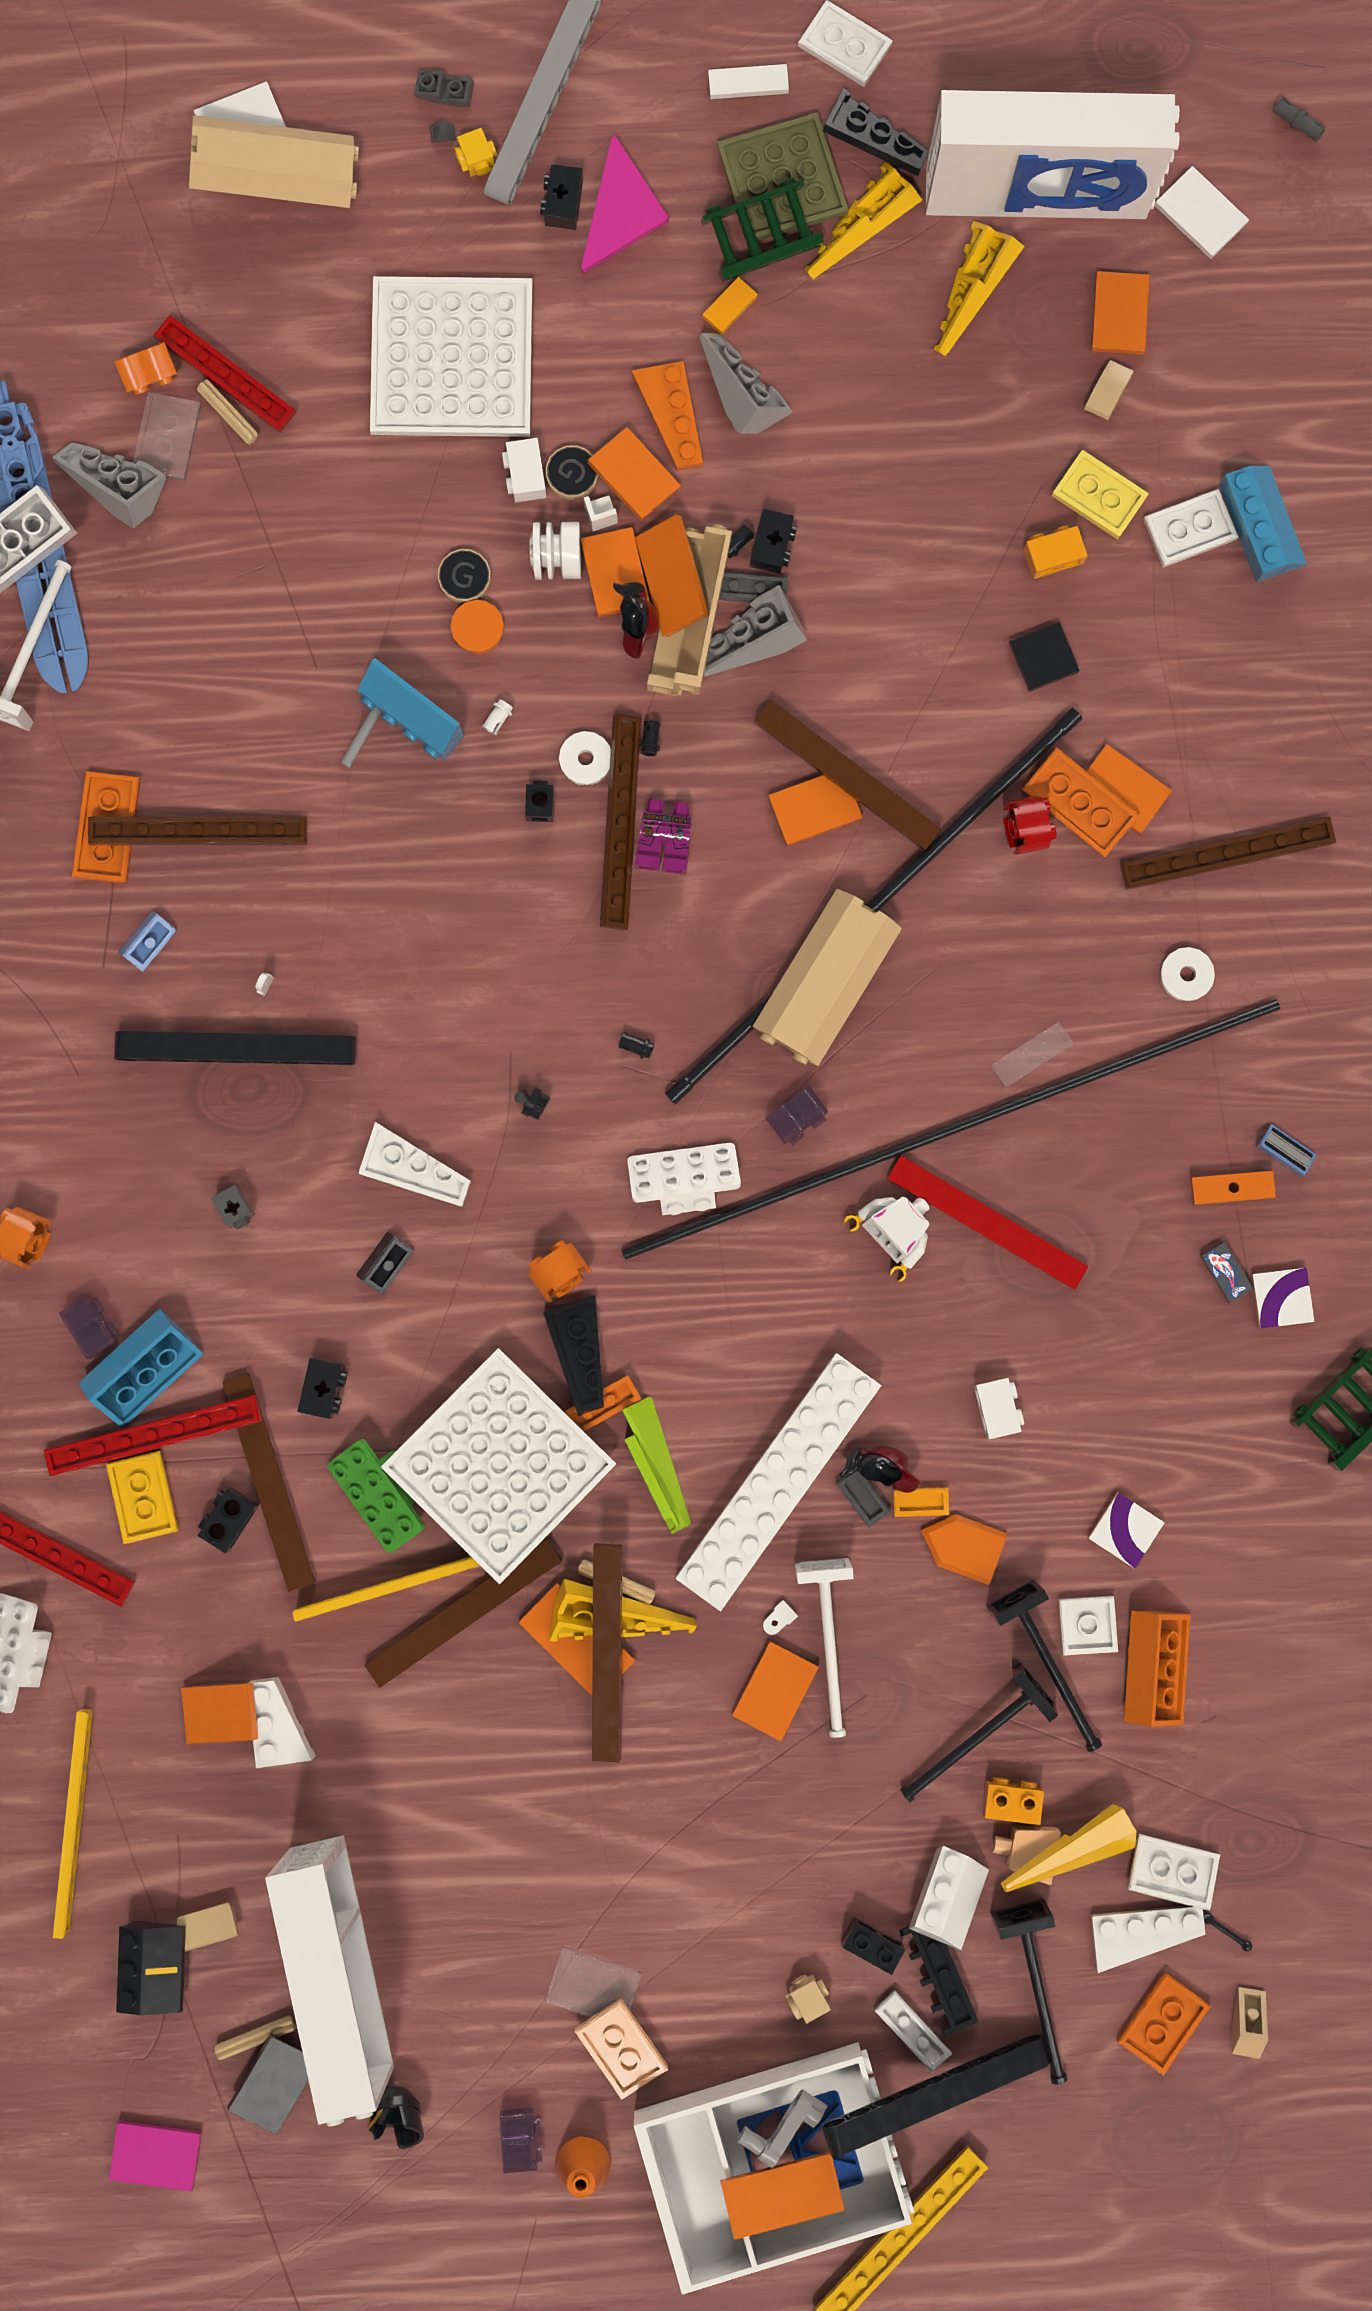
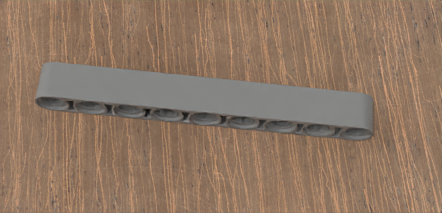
M601 0L568 1L489 175L484 189V196L505 205H511L597 16Z

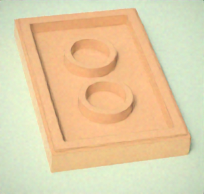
M622 1998L575 2028V2033L621 2099H624L668 2070L667 2063Z

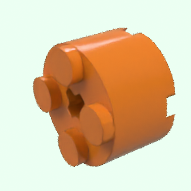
M15 1207L14 1209L6 1208L0 1218V1259L30 1270L33 1266L29 1264L33 1260L38 1262L48 1246L51 1233L46 1231L47 1225L51 1226V1221L20 1207Z
M564 1240L556 1243L550 1249L551 1253L544 1258L539 1256L528 1265L530 1268L528 1277L548 1303L552 1302L551 1296L556 1294L560 1298L570 1292L583 1281L581 1275L584 1272L589 1275L592 1271L572 1243L566 1244Z

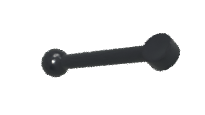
M1205 1912L1203 1914L1205 1924H1211L1240 1944L1244 1951L1249 1952L1252 1950L1253 1945L1250 1941L1242 1940L1215 1921L1210 1913Z

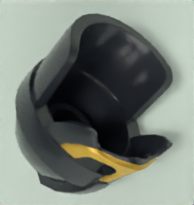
M386 2086L377 2110L369 2117L367 2130L373 2134L376 2141L383 2135L386 2127H393L398 2148L407 2149L419 2144L424 2138L421 2105L408 2089L402 2086Z

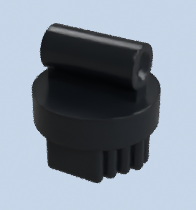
M535 1086L531 1095H528L525 1089H519L514 1099L517 1103H525L521 1114L539 1120L551 1097L542 1093L543 1090Z

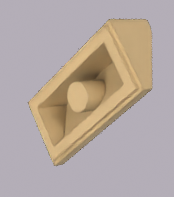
M224 1903L176 1918L177 1925L186 1926L185 1952L238 1936L236 1913L230 1903Z

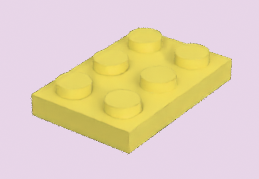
M1082 450L1054 490L1052 497L1118 540L1149 493Z

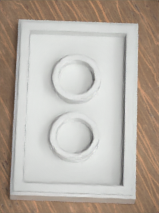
M826 0L799 40L798 47L865 87L892 46L893 40Z
M267 81L194 110L195 116L286 127Z
M1193 166L1154 205L1210 259L1240 232L1249 221L1240 210Z
M1219 489L1147 515L1143 519L1163 568L1238 539L1237 532Z
M1137 1834L1127 1890L1210 1910L1220 1854Z

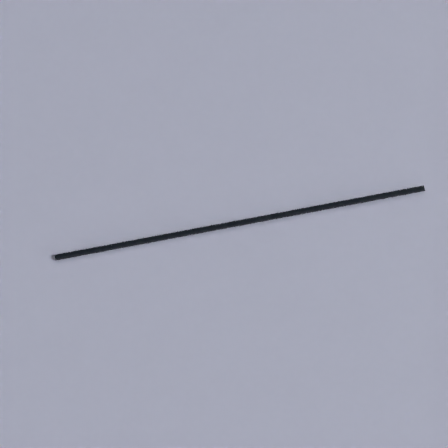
M1277 999L638 1243L623 1249V1256L625 1260L1236 1027L1280 1010V1004Z

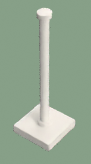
M57 560L55 563L56 570L0 696V720L29 732L34 723L22 706L12 703L11 699L63 579L72 568L68 563Z
M849 1558L795 1562L794 1569L798 1584L819 1583L832 1728L829 1730V1736L834 1738L843 1737L846 1735V1730L842 1727L830 1582L854 1579L853 1568Z

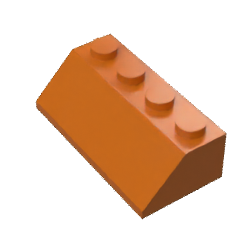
M1131 1611V1619L1129 1621L1130 1639L1127 1650L1128 1669L1125 1679L1124 1722L1149 1727L1184 1725L1191 1614Z

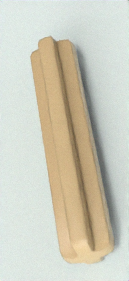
M210 380L202 381L197 388L198 392L246 444L254 443L259 436L258 432Z
M582 1560L577 1572L593 1580V1563ZM622 1576L623 1594L646 1604L652 1603L655 1596L654 1590Z
M288 2015L221 2042L214 2047L215 2054L219 2060H223L265 2043L271 2033L280 2037L292 2032L295 2029L294 2020L291 2015Z

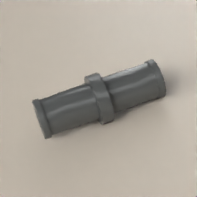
M1284 97L1274 108L1273 112L1292 124L1291 128L1295 131L1299 129L1315 142L1320 139L1326 129L1325 126H1322L1308 116V111L1298 109Z

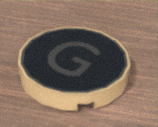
M577 445L565 446L556 450L549 457L546 465V479L550 489L559 497L567 500L587 496L595 488L598 481V474L587 463L588 459L593 455L587 449Z
M459 549L443 558L438 568V581L441 590L449 599L457 603H465L476 600L479 597L481 598L486 594L491 583V571L487 561L481 554L469 549Z

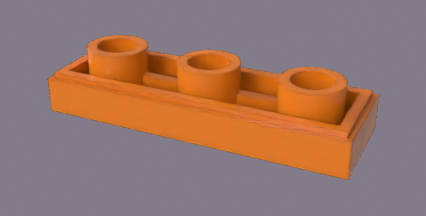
M1273 1171L1190 1178L1193 1205L1276 1198ZM1230 1183L1236 1186L1235 1193L1229 1191Z

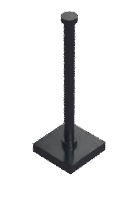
M1032 1580L986 1605L990 1615L1000 1626L1019 1616L1085 1739L1087 1751H1095L1102 1746V1742L1099 1738L1095 1737L1028 1612L1030 1609L1049 1600L1045 1590L1035 1580Z
M1021 1662L1013 1667L1012 1671L1014 1680L1023 1689L1022 1695L911 1785L902 1787L900 1790L910 1803L915 1800L914 1796L1028 1704L1031 1706L1035 1704L1049 1722L1058 1716L1056 1704Z
M1044 1899L990 1911L993 1924L1001 1940L1021 1935L1052 2071L1050 2076L1051 2083L1055 2085L1063 2084L1068 2078L1062 2069L1032 1937V1932L1056 1927L1054 1917Z

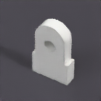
M268 973L260 975L255 986L258 994L265 997L274 979L272 975Z
M782 1600L764 1620L763 1628L770 1635L777 1634L786 1624L790 1625L798 1615ZM773 1620L778 1622L776 1626L772 1625Z

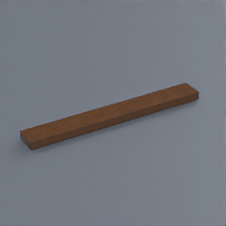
M772 700L769 701L754 720L757 726L923 851L927 850L941 832V827Z
M622 714L613 715L600 927L625 931L628 930L641 718Z
M306 816L88 817V844L307 845Z
M1326 817L1121 863L1120 867L1125 888L1130 890L1333 845L1336 843L1331 818Z
M250 1373L222 1382L228 1401L256 1394ZM260 1408L263 1421L238 1427L237 1431L289 1592L316 1582Z
M546 1538L533 1549L501 1584L493 1577H490L365 1664V1667L379 1688H381L561 1563L562 1559Z
M595 1543L593 1545L592 1761L617 1763L621 1760L623 1545Z

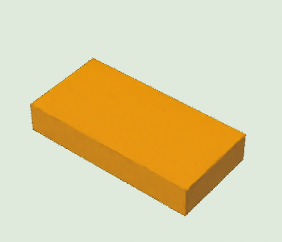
M737 277L702 314V318L723 335L757 299L758 294Z
M948 1487L917 1488L911 1493H904L898 1489H893L894 1517L949 1515Z

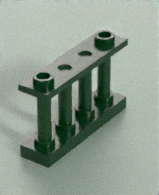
M791 178L781 182V188L723 209L719 205L705 211L706 215L701 219L702 226L712 222L725 260L723 263L724 268H721L719 271L722 283L821 247L824 243L821 232L813 234L812 230L809 231L796 193L805 185L803 179L796 182L795 178ZM785 195L787 196L799 232L798 240L791 243L784 239L771 201ZM760 204L762 205L775 243L772 245L773 249L767 252L759 248L747 213V209ZM737 214L750 252L748 254L749 258L740 262L733 254L722 222V218Z
M1361 1347L1351 1356L1353 1361L1307 1406L1302 1404L1292 1414L1295 1418L1289 1422L1294 1427H1300L1304 1423L1328 1447L1333 1457L1328 1463L1337 1471H1343L1372 1442V1420L1365 1426H1359L1331 1396L1343 1385L1371 1414L1370 1418L1372 1419V1399L1351 1378L1362 1366L1372 1376V1360L1370 1359L1372 1357V1347H1367L1366 1349ZM1324 1404L1351 1432L1350 1436L1352 1439L1346 1445L1339 1444L1312 1416L1321 1405Z

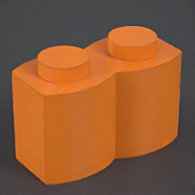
M165 341L114 361L127 393L133 391L134 395L150 390L148 385L158 381L159 386L174 381L173 375L177 374Z

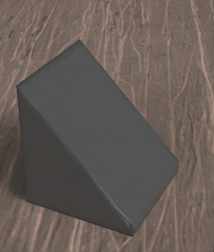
M440 120L430 126L431 143L456 141L454 125Z

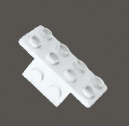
M733 1143L630 1156L627 1160L633 1201L639 1203L660 1200L662 1215H677L683 1212L705 1211L716 1208L714 1192L734 1190L741 1186L736 1150Z
M0 1593V1711L12 1713L15 1708L19 1687H40L52 1633L45 1630H33L38 1610L37 1604L4 1593Z

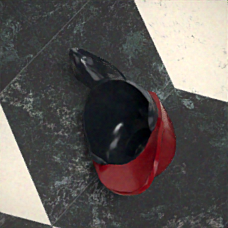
M613 583L614 590L624 596L620 605L623 618L621 627L624 631L623 647L629 656L638 659L642 654L645 641L658 634V612L647 601L646 589L641 583Z
M881 1446L872 1451L861 1448L854 1449L848 1456L844 1470L839 1474L841 1477H850L858 1471L867 1480L881 1482L887 1487L893 1486L904 1493H911L920 1485V1481L907 1470L908 1458L906 1454L889 1446Z

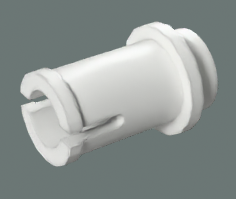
M501 699L497 703L494 702V709L482 725L485 730L493 735H497L507 716L511 717L512 715L511 710L513 707Z

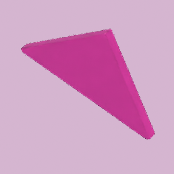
M615 135L611 137L581 265L583 274L669 222L668 215Z

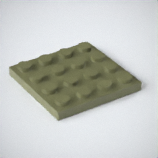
M818 113L717 142L719 156L735 204L781 188V182L795 178L796 182L803 179L805 184L796 193L808 226L848 214L847 203ZM787 196L771 200L782 234L798 230ZM762 205L747 209L757 241L772 237Z

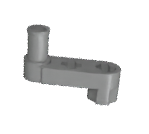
M801 2089L770 2139L765 2140L745 2126L736 2142L758 2155V2160L773 2168L801 2123L804 2121L814 2128L823 2117L827 2105Z

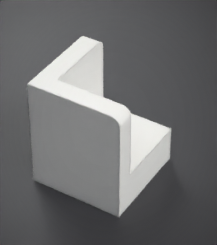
M589 496L583 497L584 508L592 531L618 523L617 512L613 508L610 496L590 501Z

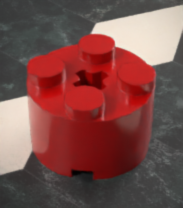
M1033 796L1005 802L1003 811L1008 810V818H1003V824L1009 847L1016 848L1013 853L1019 855L1048 849L1051 840L1056 839L1057 836L1055 825L1050 823L1048 814L1050 813V802L1048 798Z

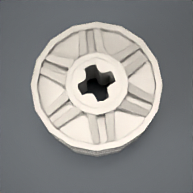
M540 522L533 523V531L530 537V564L534 571L535 580H542L543 567L548 569L549 580H553L555 567L561 568L563 579H581L579 522H562L559 534H554L552 523L547 522L546 535H541Z

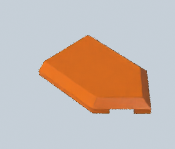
M957 1514L921 1530L937 1566L984 1584H990L1006 1541L1007 1533Z

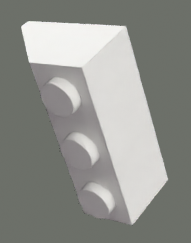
M945 1846L937 1848L909 1929L961 1950L989 1869L969 1856Z

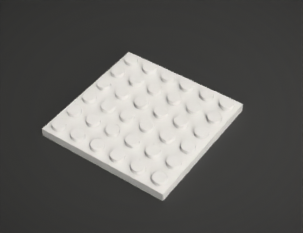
M373 276L371 435L530 437L532 278Z
M498 1348L381 1468L487 1573L501 1584L616 1463Z

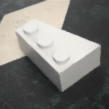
M279 1677L248 1682L253 1683L258 1739L253 1740L256 1768L312 1761L316 1755L309 1745L302 1725L293 1711L292 1704Z

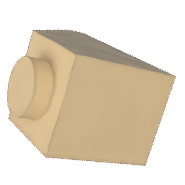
M1238 1987L1231 2026L1232 2054L1260 2059L1268 2042L1266 1992Z

